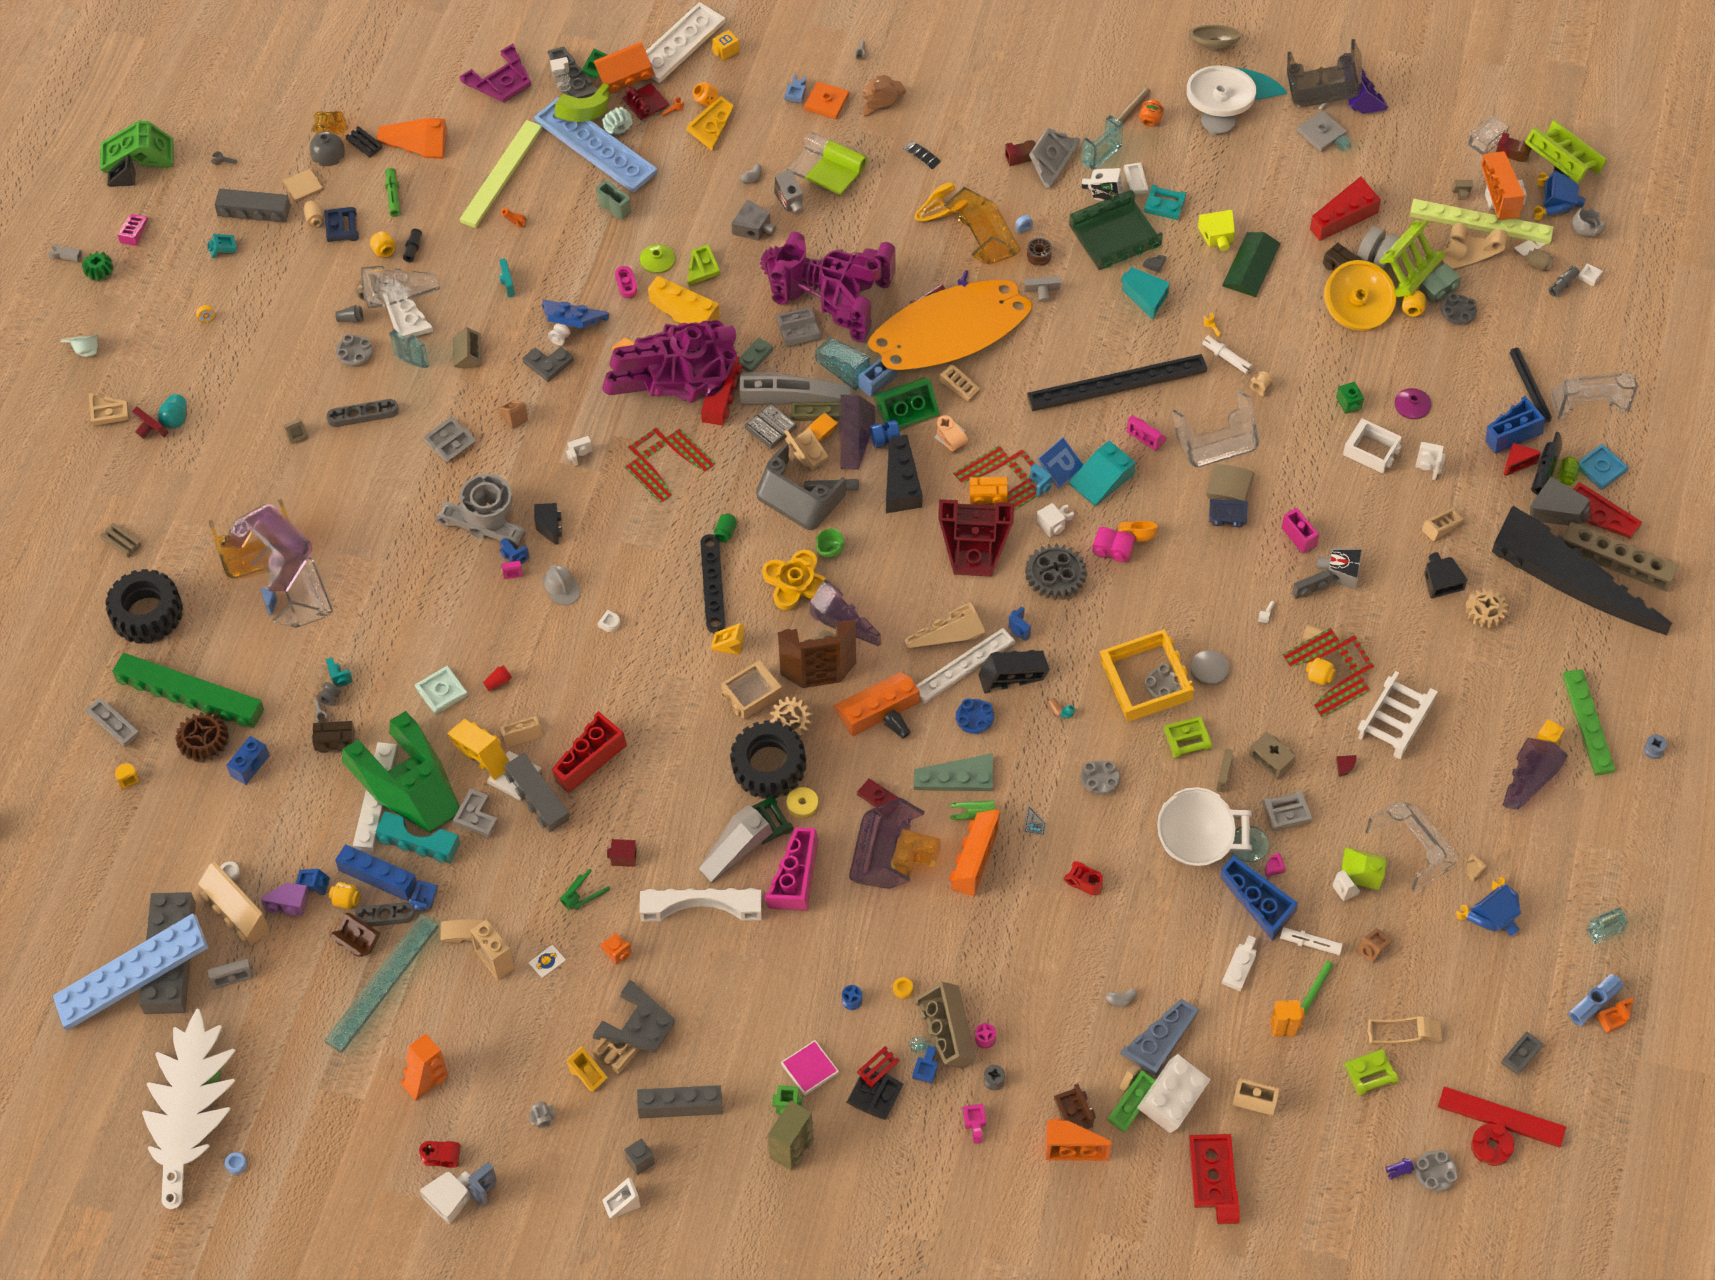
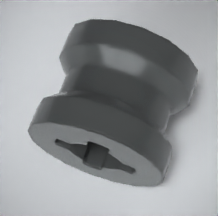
M325 682L322 686L323 690L318 693L317 698L322 703L333 706L336 702L335 698L340 695L341 690L336 685Z
M998 1065L988 1066L984 1072L985 1086L990 1090H999L1003 1087L1005 1078L1003 1068Z

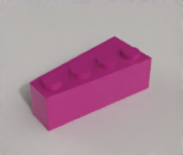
M795 827L786 848L785 856L780 861L778 872L773 877L769 892L767 891L765 895L768 908L808 911L819 841L815 828Z

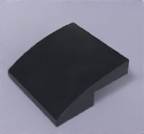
M868 1067L864 1073L867 1074L871 1068ZM875 1072L869 1078L873 1080L879 1073ZM885 1074L870 1087L859 1076L846 1103L872 1116L886 1120L904 1084Z

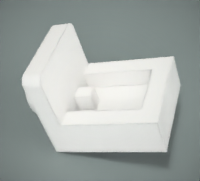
M1344 870L1336 874L1332 887L1343 901L1359 895L1360 890Z

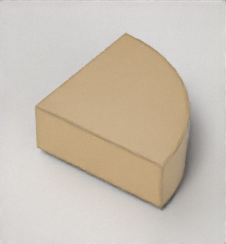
M1471 854L1466 864V872L1468 877L1474 881L1486 870L1487 866L1475 855Z
M1133 1064L1127 1070L1119 1087L1120 1089L1126 1091L1129 1088L1133 1078L1139 1073L1140 1067Z

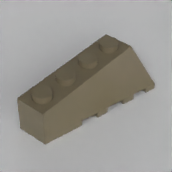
M940 982L914 998L916 1005H919L921 1009L920 1014L929 1025L928 1031L930 1035H933L936 1040L935 1045L944 1064L963 1068L974 1062L976 1057L959 986Z

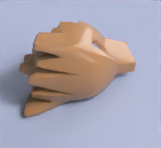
M883 75L877 76L866 85L863 91V98L867 99V102L863 106V115L867 116L880 108L892 106L898 96L906 92L901 81H895Z

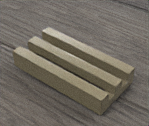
M112 523L111 528H107L105 533L102 532L100 534L101 539L126 557H129L141 546L140 541L115 523ZM111 535L112 537H114L115 539H117L120 543H122L123 545H125L126 547H128L130 550H129V551L126 550L124 547H122V546L119 545L117 542H115L114 540H112L109 536Z
M1231 749L1225 750L1217 785L1218 792L1224 793L1233 755V750Z

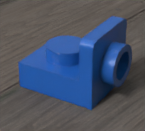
M320 869L299 870L295 884L305 885L308 891L315 890L320 895H325L330 878Z

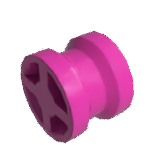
M989 1023L980 1024L975 1031L976 1044L986 1049L992 1047L996 1037L995 1028Z

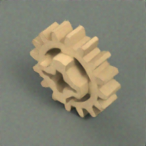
M1483 588L1482 593L1476 590L1474 595L1470 594L1466 602L1465 613H1469L1468 619H1474L1473 624L1479 622L1480 627H1483L1484 624H1487L1488 628H1491V624L1497 627L1499 622L1503 623L1508 612V604L1504 603L1505 597L1499 598L1500 593L1493 594V589L1486 592V589Z
M787 696L786 702L779 699L780 705H773L776 711L770 712L771 715H774L770 722H780L781 719L784 725L787 724L792 728V732L796 731L800 736H803V730L809 731L807 723H812L811 720H808V717L813 714L807 712L810 706H803L805 701L800 700L798 702V697H793L791 700ZM799 708L802 711L803 717L799 713ZM785 715H792L795 718H798V720H790L787 717H785ZM801 723V725L797 729H795V726Z

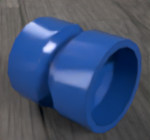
M896 420L886 421L884 425L881 423L870 425L874 448L884 447L886 443H889V437L900 436Z

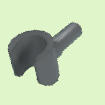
M219 151L212 155L216 157L211 160V163L214 165H218L221 161L237 163L236 159L226 158Z

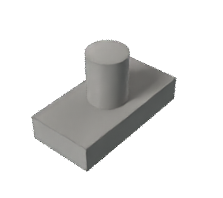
M1061 276L1025 279L1024 292L1038 291L1039 302L1049 301V290H1060Z

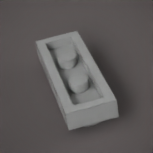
M101 697L86 709L87 714L124 747H127L140 736L138 730Z

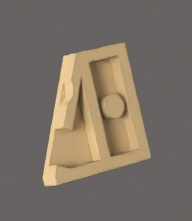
M93 393L88 394L92 426L129 420L128 404L126 401L114 400L106 396L104 398L95 397Z

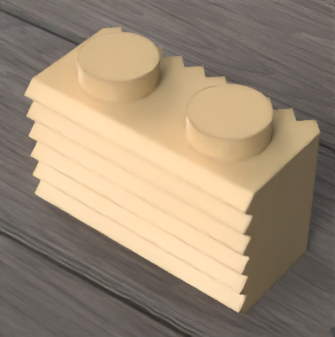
M1240 1078L1238 1079L1232 1105L1273 1115L1279 1088L1275 1089L1274 1086L1271 1088L1270 1085H1262V1083L1258 1084V1082L1254 1083V1081L1250 1082V1080L1246 1081V1079L1242 1080Z

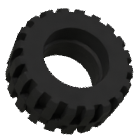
M141 569L139 572L136 570L131 571V574L121 576L120 581L116 580L113 584L114 588L109 589L108 597L105 601L108 617L117 634L129 642L134 640L135 643L142 644L145 641L146 643H153V640L156 639L159 641L163 639L164 635L168 636L171 634L172 628L175 629L179 624L178 620L182 618L183 604L175 583L166 574H159L157 570H151V572L148 569ZM155 598L160 600L158 606L147 614L134 615L129 613L131 606L141 599Z
M764 720L763 724L755 722L753 727L749 728L747 726L743 729V734L739 733L736 736V742L731 747L730 760L735 779L738 784H741V788L745 792L750 790V795L757 797L759 794L762 799H767L768 796L779 798V794L783 793L784 796L789 794V789H795L798 786V781H802L807 766L804 744L799 738V734L796 731L792 732L790 726L786 724L783 727L779 721L770 723V720ZM765 747L779 748L787 755L783 766L772 772H760L754 769L750 764V760L758 750Z

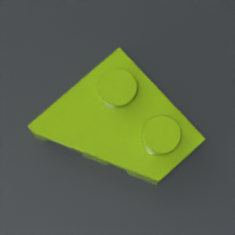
M709 244L691 251L689 276L687 277L688 286L721 275Z

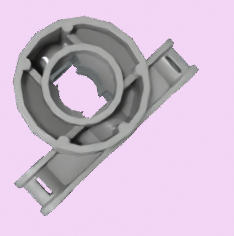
M494 474L476 475L467 480L461 487L459 494L461 506L450 502H443L442 510L435 517V520L440 525L446 527L459 526L468 529L472 535L478 538H483L485 535L499 541L507 538L515 549H518L521 538L526 534L525 529L521 526L506 522L505 515L510 511L513 502L511 488L505 479Z

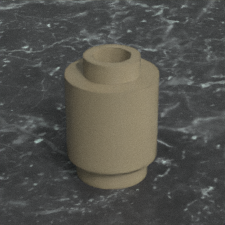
M1534 248L1533 251L1529 250L1526 261H1529L1528 265L1549 271L1554 257L1550 256L1547 252Z

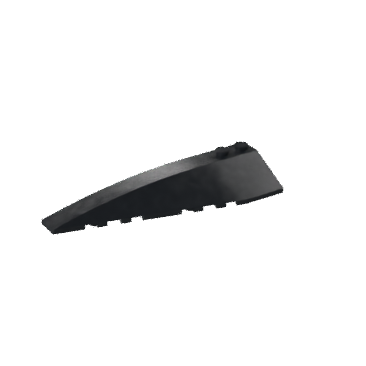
M1515 506L1511 507L1492 549V552L1497 557L1505 559L1514 567L1522 569L1551 587L1595 609L1667 636L1672 622L1654 608L1648 609L1640 597L1634 598L1627 592V587L1623 584L1621 586L1613 581L1614 577L1589 558L1585 560L1577 548L1571 549L1564 543V538L1560 535L1556 537L1549 532L1551 528Z

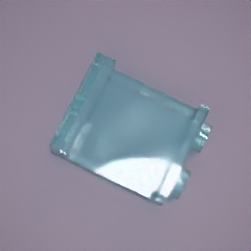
M1110 115L1106 118L1105 133L1094 142L1088 138L1083 139L1081 161L1085 166L1093 170L1097 169L1122 147L1124 126L1122 122Z

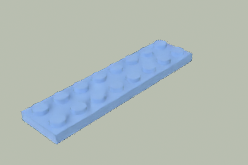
M559 97L534 116L536 123L542 125L544 129L632 193L636 192L658 173L656 167L594 122H572L555 117V103Z
M192 913L54 994L53 998L63 1028L67 1031L208 949L197 916Z

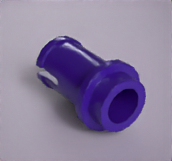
M1403 1158L1401 1162L1386 1166L1385 1169L1389 1173V1179L1392 1180L1406 1173L1411 1174L1414 1166L1410 1158Z

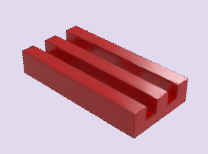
M886 1046L857 1071L870 1087L900 1061L898 1058L895 1059L893 1057L894 1054L892 1052L889 1053L887 1051L888 1048ZM883 1054L885 1057L865 1074L864 1071ZM889 1060L891 1063L871 1080L869 1077Z

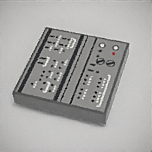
M771 403L745 424V429L770 449L787 436L784 432L785 430L791 433L797 428V423Z

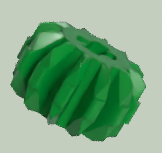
M96 251L95 254L90 253L89 257H84L82 268L86 277H89L91 281L96 279L99 282L101 278L106 280V275H111L113 263L111 257L106 255L105 252L99 253Z

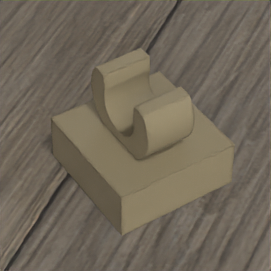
M1473 180L1454 181L1452 192H1458V200H1466L1468 192L1473 188Z
M300 418L283 425L290 443L308 437Z

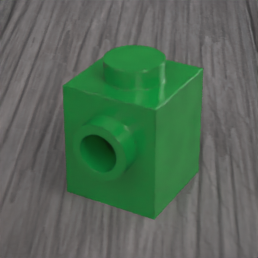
M1355 381L1338 386L1336 398L1345 414L1362 409L1364 397Z

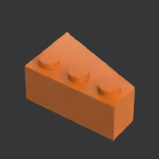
M426 1033L409 1045L406 1057L408 1066L403 1070L405 1079L401 1080V1085L416 1101L435 1085L443 1083L448 1076V1072L440 1048Z

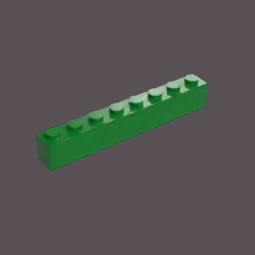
M122 653L112 670L116 681L121 685L133 686L138 691L144 690L156 697L167 698L173 703L185 704L188 708L202 710L205 714L208 712L211 715L216 714L223 720L237 722L242 727L254 728L264 711L260 699L126 653Z

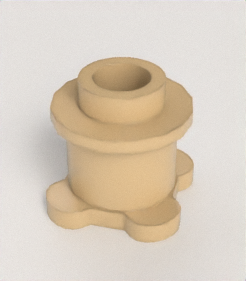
M1261 371L1257 378L1253 377L1251 379L1250 388L1258 392L1259 395L1264 396L1266 394L1265 390L1274 384L1272 375Z

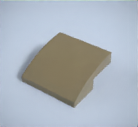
M1215 464L1206 492L1207 497L1246 501L1254 472L1236 466Z

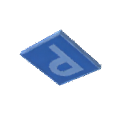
M1064 437L1060 438L1037 458L1042 467L1052 475V480L1058 489L1070 480L1084 465Z

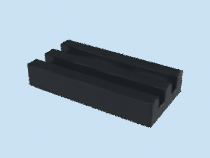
M359 126L356 127V131H351V135H346V140L369 158L382 149V144ZM356 137L359 141L362 142V144H360V143H359L357 140H355L354 138Z

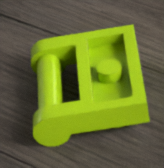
M1201 716L1164 725L1163 730L1174 759L1186 753L1202 749H1212L1211 740ZM1197 738L1202 739L1201 742H1197L1182 747H1178L1177 745L1178 743L1190 741Z
M1383 1049L1346 1061L1344 1064L1359 1096L1377 1087L1389 1083H1398V1076L1393 1071ZM1383 1072L1386 1073V1076L1366 1083L1361 1082V1080Z

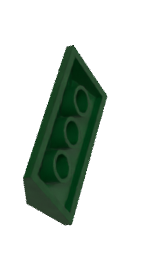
M1247 232L1222 286L1256 297L1279 249L1280 243L1265 232Z

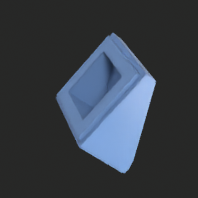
M261 588L268 614L272 615L278 601L274 589Z

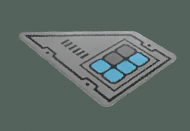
M1027 806L1023 832L1045 835L1046 822L1030 806Z

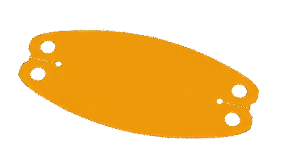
M988 280L968 283L965 287L962 285L951 287L923 297L897 312L872 334L868 341V346L873 352L881 355V361L888 369H915L950 362L973 354L1002 338L1028 315L1032 308V303L1027 297L1019 294V288L1010 280ZM1006 285L1010 291L1006 294L1001 293L999 287ZM1021 302L1024 308L1016 310L1013 307V303ZM883 338L887 340V346H878L876 343L877 339ZM897 355L901 357V363H892L890 361L891 356Z

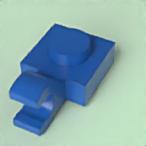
M928 1045L925 1057H918L912 1079L930 1084L933 1083L938 1067V1062H934L936 1047Z

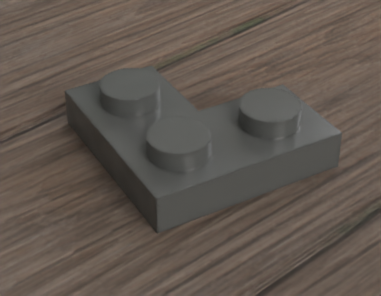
M535 347L522 360L524 364L549 382L574 361V357L562 347H559L549 357Z

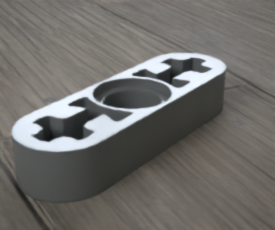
M404 902L364 906L356 911L355 916L372 927L409 923L414 919L415 911L410 903ZM404 910H408L407 916H403ZM383 911L391 913L387 919L380 918V914ZM364 914L368 915L366 920L362 918Z

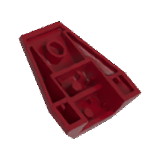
M939 499L938 519L954 575L992 577L1014 522V503L996 502V505L958 504V500Z

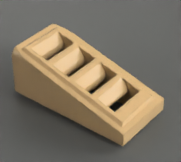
M952 364L940 376L941 384L968 402L980 391V388Z
M1451 508L1427 519L1422 527V531L1432 541H1436L1464 523L1465 520Z

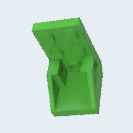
M138 120L100 143V170L104 173L110 171L127 155H130L132 160L140 165L169 168L173 165V138L150 121Z

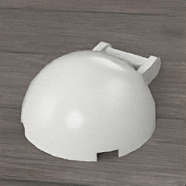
M1199 787L1186 788L1174 793L1163 804L1157 823L1159 839L1166 852L1176 861L1190 866H1206L1219 861L1229 851H1252L1249 831V817H1252V811L1230 810L1228 804L1220 797L1221 795L1209 789ZM1233 817L1241 818L1242 844H1233L1235 837Z

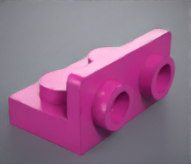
M1134 415L1128 419L1127 433L1154 451H1157L1166 441V436L1162 435L1156 428L1147 425L1142 419Z

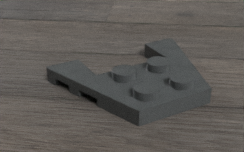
M629 980L622 990L620 997L637 1005L636 1009L622 1030L602 1021L595 1030L593 1038L596 1040L601 1038L611 1040L610 1043L615 1044L623 1042L630 1044V1047L657 1052L672 1029L675 1019L633 981Z

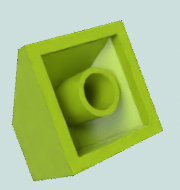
M1345 847L1341 871L1344 870L1355 885L1379 890L1385 875V856Z

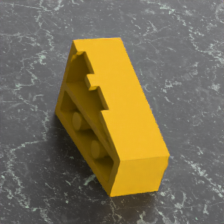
M463 719L447 733L454 746L470 760L473 758L480 763L478 765L479 768L482 770L486 768L493 780H496L505 772L504 765L510 761L500 745L502 743L496 735H490L485 728L480 729L475 722L471 723L466 719Z

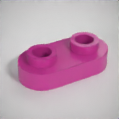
M628 266L617 268L615 279L620 295L624 298L634 297L637 294V284L632 269Z

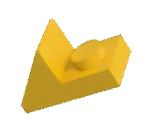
M739 623L715 632L711 649L739 655L744 641L745 626Z
M582 1046L566 1060L571 1074L577 1075L589 1091L593 1092L608 1078Z

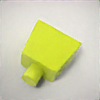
M1232 210L1199 215L1198 228L1208 246H1219L1220 251H1227L1230 248L1229 244L1233 243L1235 234Z

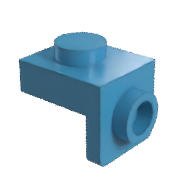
M1035 463L1030 468V479L1038 484L1036 495L1040 497L1051 489L1052 475L1044 467H1040Z

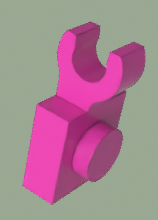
M983 1104L963 1106L965 1128H972L974 1143H981L983 1137L981 1127L986 1126Z

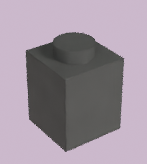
M642 1138L624 1149L626 1160L637 1175L655 1164L653 1153Z

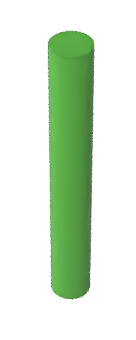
M1330 961L1325 962L1300 1006L1304 1007L1305 1014L1333 967V963Z

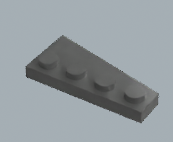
M564 46L548 50L550 60L567 57L569 72L566 73V78L558 79L564 94L575 98H588L597 92L598 88H595L591 79L581 72L582 68L578 67L574 58Z

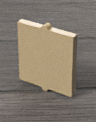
M311 169L283 180L287 193L291 194L295 202L323 190L318 177H315Z

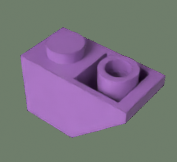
M287 882L261 898L264 909L268 912H283L289 916H303L310 894L307 886Z

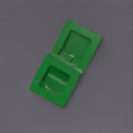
M594 48L581 72L597 79L599 73L594 61L607 56V54Z

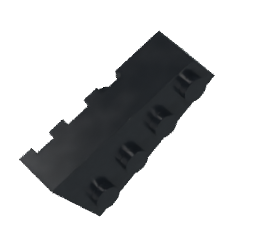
M908 435L889 437L886 514L921 508L923 494Z

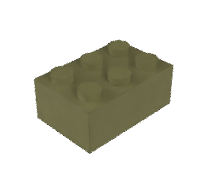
M791 1100L789 1101L768 1133L770 1159L789 1170H792L795 1165L798 1166L803 1159L802 1153L806 1148L809 1149L814 1141L812 1112Z

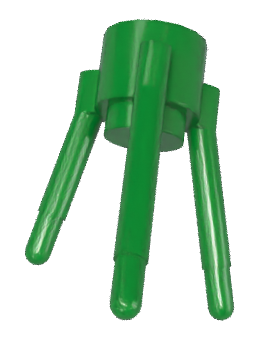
M588 869L583 876L580 874L559 900L567 909L571 910L574 907L577 910L583 904L609 891L610 887L601 889L579 901L581 897L576 890L592 872L591 869Z

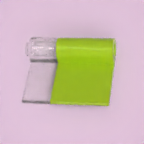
M811 132L804 139L805 149L788 166L787 170L791 169L793 174L842 195L864 170L868 157Z

